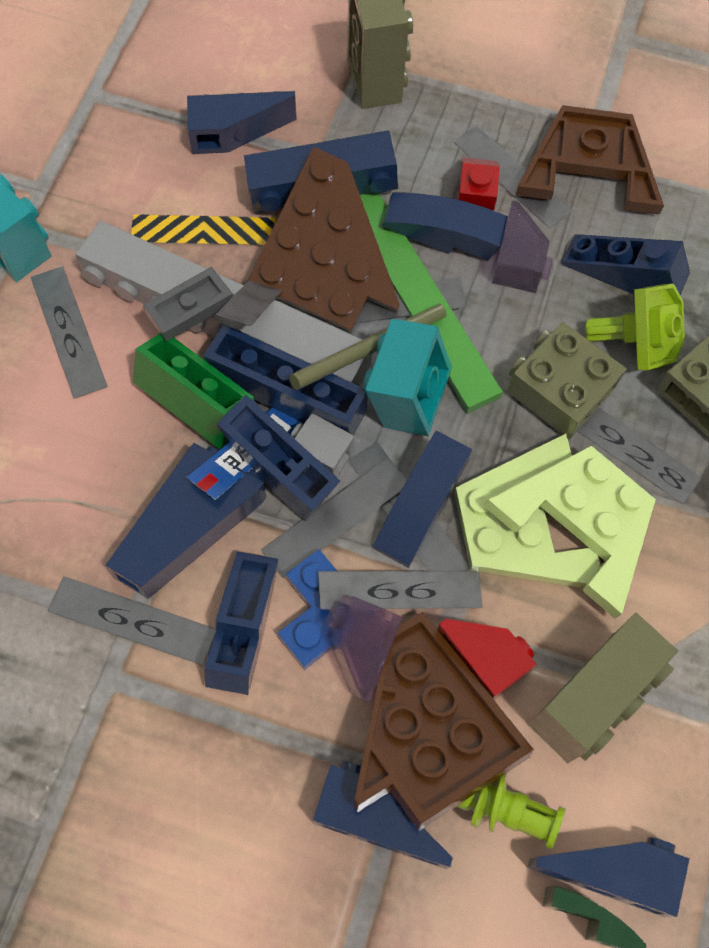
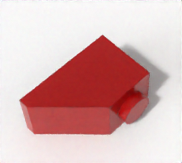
M462 157L457 200L494 211L500 173L498 161Z
M445 619L438 625L437 630L494 700L526 677L537 665L532 659L534 653L529 644L521 636L515 637L507 628Z

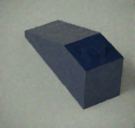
M247 395L217 423L218 429L270 489L304 521L309 518L340 482L331 471Z
M342 761L341 767L330 765L313 818L314 825L444 869L451 867L453 857L424 828L418 831L401 805L389 793L356 812L353 804L361 769L360 765L347 761Z
M647 837L646 843L637 842L530 858L527 868L661 917H678L690 858L676 854V846L672 843Z

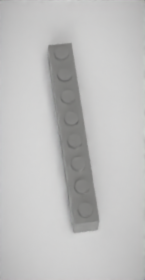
M101 220L75 254L82 270V275L88 282L95 286H107L115 290L125 300L131 302L137 300L143 304L206 270V268ZM219 275L233 293V296L244 286ZM274 300L252 326L214 314L190 328L194 332L200 333L203 331L215 337L222 325L225 324L310 364H314L362 341L358 337L277 300ZM372 354L331 374L359 386L371 365Z

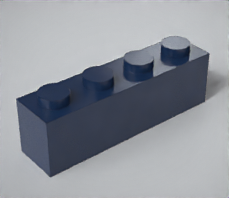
M389 130L244 155L248 189L254 214L283 209L313 146L348 162L360 195L383 193L398 189L397 162Z
M225 324L222 325L203 355L206 362L254 396V400L300 422L305 423L310 415L314 414L354 436L367 412L368 395L364 388L334 374H329L299 390L294 389L289 380L290 375L312 364Z

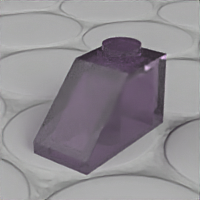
M512 201L492 283L536 293L540 279L548 280L553 258L546 256L550 241L519 202Z
M343 594L341 601L336 600L329 611L326 625L330 626L327 637L350 693L370 702L402 616L355 596Z

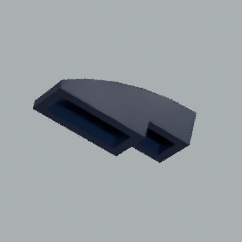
M393 192L388 202L382 226L447 254L456 247L489 261L501 247L508 216L461 200L436 195Z
M435 430L373 544V549L409 568L469 463L473 449Z
M237 551L215 621L216 632L204 668L205 687L249 695L278 568L277 558Z

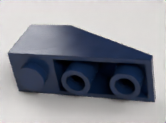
M295 91L187 96L188 135L192 154L228 153L296 120Z
M575 234L562 260V264L565 267L633 295L635 289L662 284H674L681 295L690 275L683 241Z

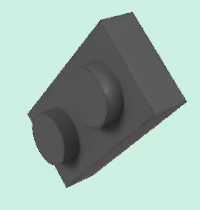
M210 267L145 303L143 307L147 317L167 342L216 314L233 297V293L213 267Z

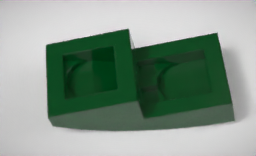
M557 886L546 887L543 907L588 919L585 940L612 948H646L647 944L628 925L607 909L572 891Z

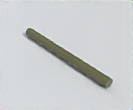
M437 304L404 321L431 325L446 317V310L443 305ZM387 329L291 374L289 380L292 387L299 390L376 352L379 338L383 333L387 332Z

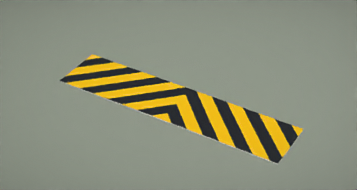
M133 214L131 234L149 243L265 245L275 226L276 217Z

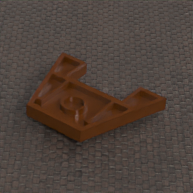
M566 105L561 106L516 191L518 196L551 200L554 193L556 171L625 180L624 210L660 215L664 207L633 114Z

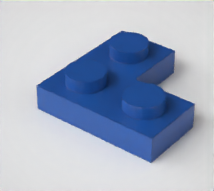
M320 549L286 573L287 581L308 605L309 609L277 633L278 638L304 670L372 618V612L369 609L320 610L318 571H337Z

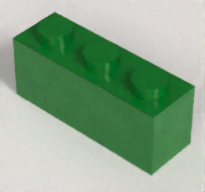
M159 333L135 349L133 383L217 448L222 449L230 441L218 429L217 423L245 395L253 401L254 396L175 338L166 342Z

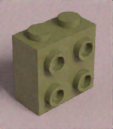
M562 322L553 332L546 330L539 337L533 347L535 351L528 358L523 355L515 362L509 371L512 379L507 392L562 435L566 434L570 440L617 388L627 368L565 322Z
M709 336L670 369L657 388V391L708 437Z

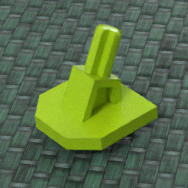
M662 284L635 289V312L625 313L623 316L590 318L586 322V337L589 341L624 339V343L637 342L638 370H651L677 362L685 341L684 301L674 284Z

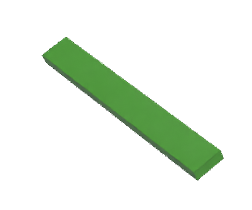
M380 194L360 195L393 287L410 313L408 317L410 318L437 304L443 305L446 310V317L431 325L438 326L452 365L447 382L466 413L468 414L500 399L503 393L502 389L407 237L382 226L387 205Z

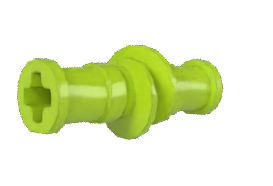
M506 774L457 806L464 810L474 811L471 825L475 828L486 817H489L490 832H494L498 821L506 828L515 832L519 830L545 841V847L551 850L566 811L561 806L558 807V810H555L529 799V796L506 789Z

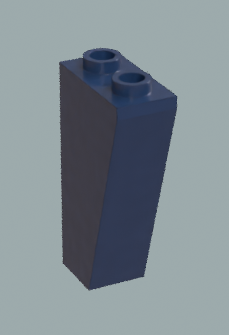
M193 442L105 565L114 579L149 599L262 505L266 499L263 479L253 469L245 472L227 462L244 474V476L217 499H213L186 477L219 450L210 446L204 449Z

